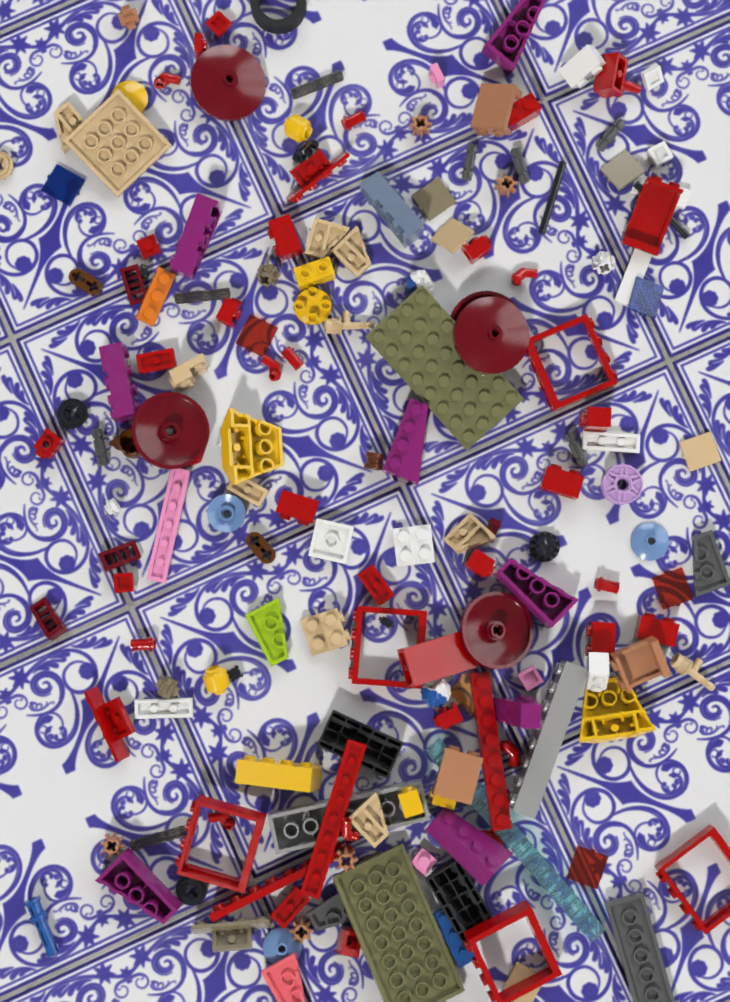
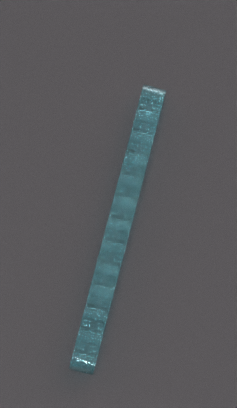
M440 738L425 749V752L438 767L441 763L443 747L448 748ZM477 781L471 805L490 825L486 791ZM512 820V829L495 831L591 943L606 931L605 927Z

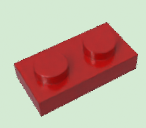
M174 348L136 355L140 375L177 367Z
M373 564L357 575L379 606L395 596Z
M297 885L270 914V917L283 929L289 925L311 900L309 896L300 894L301 888Z

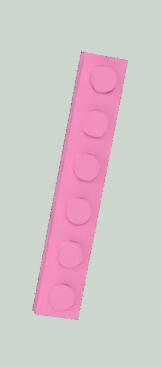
M172 469L170 471L146 579L162 583L167 582L190 479V470Z

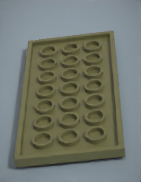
M421 285L372 329L365 338L416 395L428 405V408L461 445L468 450L522 402L524 398L501 373L483 374L477 372L460 359L453 343L455 321Z
M403 843L356 864L355 869L349 868L347 873L342 871L331 876L383 1002H444L465 991Z

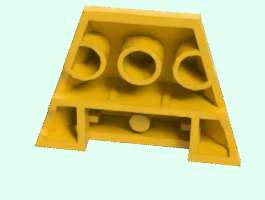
M228 408L220 429L222 468L231 483L236 485L284 466L281 428L263 420L254 419L248 414L239 413L233 408Z
M619 677L609 678L606 690L601 692L586 690L585 686L579 736L580 743H602L634 738L657 729L651 723L647 712L642 708L633 689L631 688L632 692L630 693L620 689L616 680Z

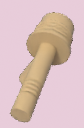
M343 311V322H341L340 316L324 320L325 334L341 335L342 330L374 329V321L351 322L350 311Z
M680 653L672 657L669 664L680 676L687 673L709 691L715 689L716 685L698 672L703 664V660L696 658L693 663L691 659Z

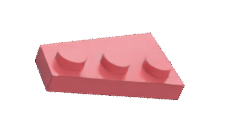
M296 951L262 969L261 973L277 1002H306Z

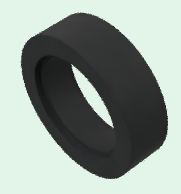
M250 0L252 16L260 28L273 34H285L293 31L302 23L306 14V0H296V7L292 14L283 19H272L266 16L260 8L261 0Z

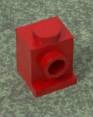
M486 235L480 238L476 236L468 242V246L467 244L462 245L461 250L469 262L474 264L490 253L492 243Z
M226 297L216 315L217 321L235 329L234 321H238L242 314V302L233 297L232 299Z
M46 428L33 447L37 449L35 453L42 459L47 457L52 460L65 441ZM48 441L49 447L44 448V444Z
M454 701L451 702L452 707L444 706L438 709V714L432 717L437 728L441 726V729L445 730L463 721Z
M346 926L345 930L340 929L334 953L359 958L361 947L353 928Z

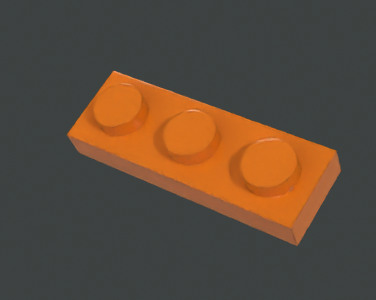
M157 267L135 319L151 327L154 326L176 276L175 274Z

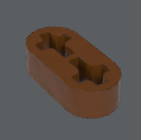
M75 268L69 273L70 282L90 296L97 297L103 292L102 283L82 269ZM80 275L85 281H76L74 276ZM88 283L92 285L97 283L98 290L91 292L92 289L88 286Z
M258 532L249 533L246 537L248 547L261 562L265 564L272 563L276 558L274 549ZM252 536H259L258 542L261 547L258 548L257 545L250 544ZM262 548L267 552H272L270 560L262 558L264 556L261 551Z

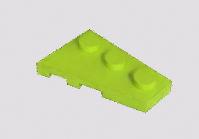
M279 597L245 615L271 667L289 658Z

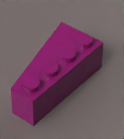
M410 398L382 470L384 473L415 485L419 484L428 411L427 404Z
M518 695L517 698L493 697L496 721L500 723L505 721V724L518 728L541 729L542 704L538 703L536 699L529 695Z
M445 808L425 829L482 886L513 854L448 808Z

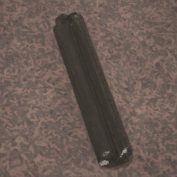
M337 70L290 90L293 99H298L344 80V76L341 70Z
M229 288L175 293L174 295L176 304L222 300L226 297L230 299L231 297Z
M183 825L136 838L130 841V848L132 851L178 839L186 836L187 830H185Z

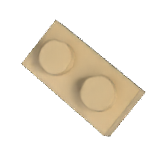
M249 479L233 485L230 481L226 488L259 508L269 493L267 489Z

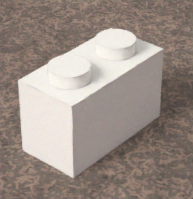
M587 44L562 66L559 72L571 88L580 89L588 83L587 79L592 75L596 76L603 70L602 66L606 62L594 45Z
M589 652L586 665L588 669L586 690L601 692L606 690L608 684L609 653Z

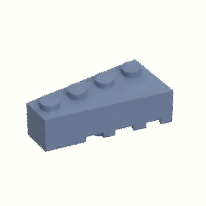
M377 171L360 184V191L404 248H407L423 236L425 225L403 201L397 190L389 185L387 177Z

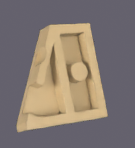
M69 101L54 112L61 149L64 153H67L70 148L63 140L85 121Z
M314 218L304 255L317 259L325 258L348 234L350 227Z
M355 226L331 250V253L352 274L359 278L371 266V261L367 255L359 227Z
M469 513L443 540L458 554L494 541L496 536L474 515Z
M375 791L348 817L351 818V823L374 848L389 835L379 797Z

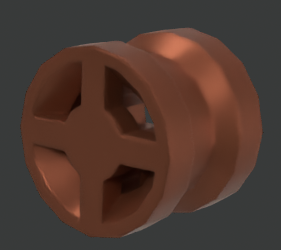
M366 452L367 462L364 464V468L383 470L381 463L384 459V454Z

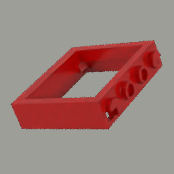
M587 314L534 335L529 339L526 355L551 412L612 388L617 384L618 376L615 370H611L609 365L610 358L607 352L604 353L601 347L603 345L601 337L596 335L594 321ZM582 323L607 378V382L558 401L534 343Z
M357 606V609H353V621H356V629H352L351 640H355L354 648H350V660H353V667H349L348 679H352V684L422 689V684L415 687H407L406 681L358 678L363 612L418 616L416 644L425 642L427 611Z
M199 794L197 800H193L190 812H193L191 819L188 818L185 830H188L186 837L183 836L180 848L183 851L182 855L178 854L175 866H178L176 874L245 893L267 814ZM202 807L256 822L241 878L187 863Z
M708 825L654 866L658 871L655 874L662 883L666 882L669 888L667 891L674 899L678 898L681 902L679 905L685 915L689 914L692 917L691 923L697 931L701 930L705 935L730 917V901L702 921L665 869L708 837L711 838L730 864V848L712 825Z
M526 900L463 932L466 938L464 945L467 951H472L474 955L471 960L475 968H480L482 972L479 974L483 985H488L489 987L487 994L491 1002H512L562 975L535 913ZM525 917L548 967L498 992L476 942Z

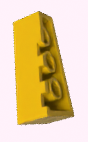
M244 755V758L237 759L235 783L310 793L321 789L323 765H315L310 762L294 763L292 760L285 759L274 761V758L270 757L256 759V756Z

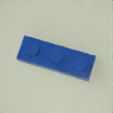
M440 908L435 911L433 915L459 967L461 968L472 962L471 958L474 957L472 951L468 952L465 949L443 909Z

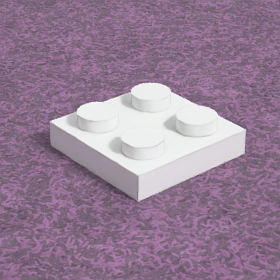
M317 518L308 556L346 564L354 526Z
M431 524L392 529L397 567L435 563Z

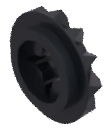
M311 140L302 145L293 154V161L301 163L309 159L318 150L319 143L316 140Z
M78 399L65 400L60 404L57 411L59 422L64 427L70 429L81 427L87 422V406ZM76 409V414H78L79 418L72 417L70 419L71 415L66 410L74 411Z
M547 531L535 534L529 543L531 555L541 562L553 560L560 550L559 539L553 533ZM546 538L547 545L553 546V548L547 549L544 555L543 549L537 547V545L543 544Z
M182 876L176 885L178 899L189 906L201 903L207 894L206 882ZM188 884L191 886L198 884L195 889L196 894L193 892L185 894L189 889Z

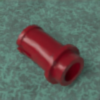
M491 517L490 521H487L489 522L487 528L496 536L499 527H502L501 521Z

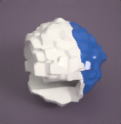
M425 269L413 271L405 282V290L410 295L421 285L430 294L433 293L435 288Z
M444 679L440 683L431 681L422 684L421 698L429 707L440 706L449 700L451 689Z

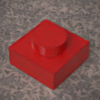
M219 10L206 22V26L219 39L233 26L232 22Z
M195 33L194 52L196 58H198L207 50V40H204L202 33Z
M154 234L136 241L144 260L162 253Z
M133 572L113 574L115 593L135 591Z

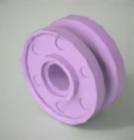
M620 464L611 467L604 473L600 487L602 494L608 501L613 504L624 505L632 503L640 496L643 489V480L637 469L631 465ZM619 480L625 481L626 488L624 490L618 488L617 482Z

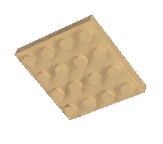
M119 89L63 140L117 198L172 147L165 137Z

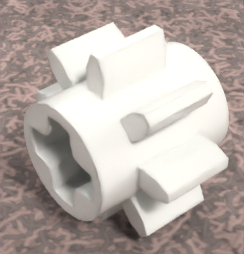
M599 251L596 256H592V269H597L598 274H608L612 269H615V257L610 256L609 251Z

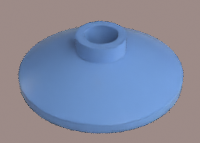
M222 494L215 497L207 509L209 523L220 532L237 530L243 524L246 516L242 501L231 494ZM226 510H229L231 513L229 517L224 516Z
M648 522L635 528L631 535L630 544L633 552L639 558L652 561L661 558L666 553L669 546V538L663 527L656 523ZM649 538L654 539L653 545L648 543Z
M282 927L274 928L264 939L263 953L271 964L295 951L297 960L301 954L302 944L298 939L293 941L294 933H290V928L288 927L285 929ZM283 945L286 950L281 952L278 947Z

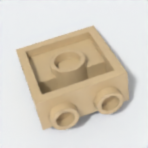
M201 353L168 371L171 375L168 379L176 391L190 390L195 386L194 383L197 382L194 375H201L208 371L207 368L210 367V364L204 354Z
M335 608L300 619L311 656L349 645L348 641L351 638L348 629L344 630L342 622H345L342 610L338 611Z

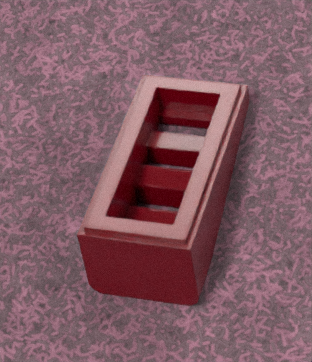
M135 264L121 268L120 273L130 306L142 303L146 289L139 265ZM133 271L137 273L136 275L126 277V273ZM136 278L139 280V282L128 284L129 280ZM136 286H140V287H141L140 290H136V291H132V292L130 291V288H133V287H136ZM143 293V297L132 298V295Z
M135 540L98 553L104 573L142 558ZM128 547H131L134 554L133 557H130ZM121 550L124 551L127 559L123 560L120 553ZM114 553H116L119 560L117 563L113 557ZM106 556H109L112 565L108 566Z
M43 597L29 607L47 639L53 641L68 631L47 597ZM44 606L47 607L46 609L38 613L39 609H41ZM50 612V615H49V616H47V617L44 618V619L42 618L43 616H45L46 614H48V613ZM54 619V622L47 626V623Z

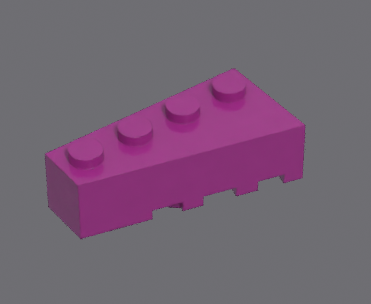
M521 0L483 47L481 52L507 74L510 75L513 72L546 0Z
M197 193L182 236L178 240L176 253L170 259L169 265L173 273L194 281L222 214L219 201Z
M122 342L99 347L102 369L104 373H107V376L104 377L105 386L111 393V395L107 396L108 403L111 409L114 410L110 412L111 419L117 423L132 421L141 405L140 402L136 401L135 397L138 391L136 384H133L131 376H134L132 365H128L127 358H130L128 347H125Z
M511 558L506 560L493 573L547 629L552 628L579 600L565 593L559 587L547 582L546 579L532 573L531 570Z
M129 847L95 880L99 884L109 887V890L113 893H118L126 898V901L132 905L135 904L142 908L143 912L162 924L176 913L183 904Z

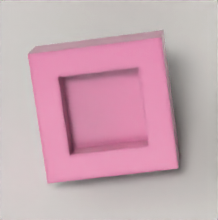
M438 63L430 65L428 77L431 84H435L437 89L443 87L445 78Z
M534 665L517 674L527 692L544 682Z
M421 847L412 858L411 863L416 869L426 875L436 863L437 858Z

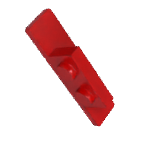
M317 148L318 150L314 155L304 162L298 163L289 171L300 187L286 197L287 201L291 203L300 201L307 190L311 191L318 186V181L322 178H328L333 173L332 170L337 166H343L350 156L349 153L343 151L329 162L321 149Z
M97 686L85 691L86 700L115 761L119 762L129 757L130 754L122 738L136 732L120 696L105 703Z

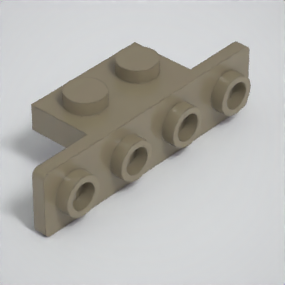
M264 916L255 917L254 920L238 918L235 919V922L217 920L212 924L197 922L196 925H191L193 934L212 933L213 953L253 949L252 929L271 928L270 919H266Z

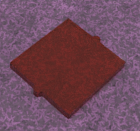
M250 314L235 344L247 349L249 353L253 352L264 357L278 327L267 323L265 319L261 320Z
M682 567L672 571H665L664 574L652 577L663 609L675 605L680 606L681 603L693 599Z
M577 845L566 878L579 882L581 886L587 885L597 889L608 856L595 852L594 849L590 850Z

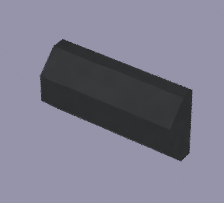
M333 710L317 746L342 757L348 739L367 744L361 767L388 779L404 742Z
M456 860L445 863L425 878L463 945L464 941H466L463 932L493 917L467 871Z

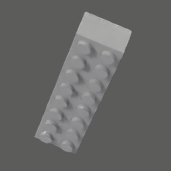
M560 660V663L556 662L553 670L555 677L553 681H549L546 690L549 692L547 699H543L541 703V729H536L534 735H530L527 742L528 752L523 754L520 762L522 769L520 773H516L514 783L516 784L514 791H510L508 795L509 807L512 811L532 819L536 818L586 678L587 668L565 660Z
M421 778L352 793L345 817H349L376 791L388 829L430 820ZM412 785V788H417L424 813L405 818L398 792H401L400 788ZM329 799L269 812L268 819L276 855L315 846ZM351 823V828H353V830H357ZM341 830L337 841L344 840Z

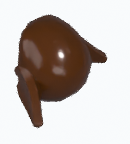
M131 428L123 431L109 442V445L122 451L128 458L136 459L141 457L134 446Z

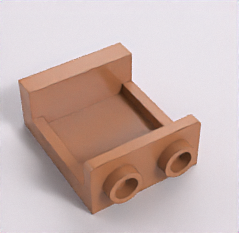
M481 83L470 127L480 136H487V134L497 137L511 135L512 131L508 128V122L514 99H521L522 91L515 84Z
M653 636L610 654L612 659L609 661L610 666L614 672H617L619 677L616 679L620 689H624L627 693L632 692L631 688L660 675L664 678L671 676L659 641Z
M449 745L448 748L443 747L441 763L431 793L471 805L484 758L478 757L479 753L470 750L467 751V754L459 752L460 747Z

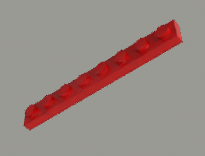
M489 671L470 673L469 680L480 757L484 758L482 770L491 831L512 829Z
M351 739L347 740L300 894L318 900L320 898L342 827V818L345 817L367 744Z
M346 841L337 844L330 864L335 862L333 857H338L337 849L342 851L345 846H347V850L351 851L354 849L352 842L346 843ZM311 858L301 862V866L296 869L293 867L286 869L282 872L283 875L278 878L276 876L265 880L266 884L258 886V884L247 889V893L243 895L238 893L229 898L230 901L225 904L223 902L217 903L209 913L211 921H216L305 877Z

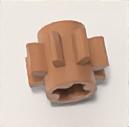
M130 5L122 6V12L117 13L121 26H127L128 31L137 28L136 23L140 22L136 8L131 9Z
M419 113L416 118L411 117V122L414 123L409 124V129H413L412 136L418 135L422 139L425 133L427 135L430 134L428 128L432 127V122H428V115L424 117Z
M503 173L501 179L496 178L495 182L499 185H496L494 190L499 191V197L506 195L509 198L510 193H516L514 187L517 186L518 181L512 179L513 175L506 176Z
M117 832L112 837L106 834L105 838L107 841L100 843L104 846L102 853H109V858L114 853L119 856L121 854L120 848L126 847L125 844H122L124 836L118 837ZM116 842L117 845L111 848L110 844Z
M347 846L342 851L337 849L338 857H333L335 862H339L337 869L343 868L345 873H347L349 868L355 869L353 862L358 861V857H353L355 849L347 850ZM349 856V862L346 860L342 862V857L347 858Z
M301 917L299 922L293 920L295 928H290L289 930L290 933H294L293 941L298 939L303 944L304 939L311 940L309 933H313L314 928L309 927L310 920L307 922L303 921V917ZM300 927H303L305 930L304 934H300Z

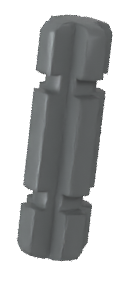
M617 118L613 122V126L611 125L601 137L602 140L599 139L595 146L598 150L602 152L606 150L607 144H611L619 134L618 131L625 127L623 120Z
M470 143L467 145L464 171L462 173V180L464 181L472 180L475 154L477 152L476 144Z
M521 148L511 149V156L514 158L513 162L517 175H519L520 184H526L530 181V177L527 173Z
M102 429L92 430V437L95 439L93 443L96 456H98L96 458L98 466L108 465L105 441L102 439L104 437Z
M575 432L566 433L564 437L569 442L568 446L574 459L576 458L577 460L575 462L578 468L586 466L588 461L583 456L584 452L579 441H576L577 436Z

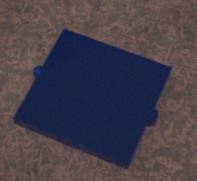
M56 164L52 173L47 176L48 179L41 191L70 207L76 196L80 195L79 191L86 180Z
M636 277L627 309L639 313L640 316L645 315L655 319L664 286L653 283L652 280L648 281Z

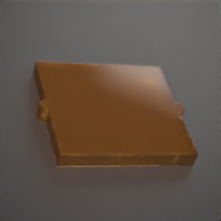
M468 670L460 679H457L456 684L450 691L451 696L466 711L473 715L474 708L469 674L473 672Z

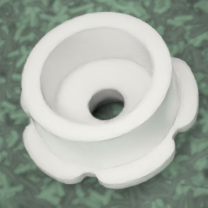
M114 498L106 499L105 510L109 515H118V512L121 511L119 503Z

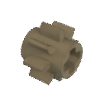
M267 263L264 266L261 264L257 269L256 277H258L261 285L269 288L271 284L275 286L279 281L278 278L281 273H278L275 265Z
M167 675L164 679L159 678L155 687L159 688L157 694L166 699H170L171 695L175 697L180 690L177 687L178 681Z

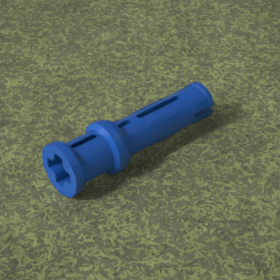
M39 895L25 901L23 904L27 906L31 916L30 922L34 923L47 957H51L60 951L47 923V912L43 910Z

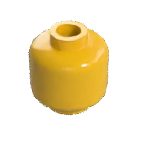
M294 114L284 122V132L288 138L298 143L307 141L310 138L312 127L308 119Z
M213 665L205 669L202 679L206 690L209 693H215V695L225 693L226 688L230 685L226 669L219 665Z

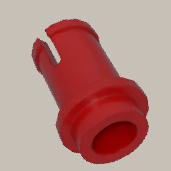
M359 110L348 117L344 116L341 124L345 131L348 129L352 130V127L365 122L366 118L364 113Z
M290 346L281 353L283 355L282 358L286 359L295 371L305 364L294 352V348Z
M600 577L595 579L594 589H597L598 592L602 590L617 594L620 583Z
M151 636L148 639H131V651L148 650L152 652V650L156 649V640Z

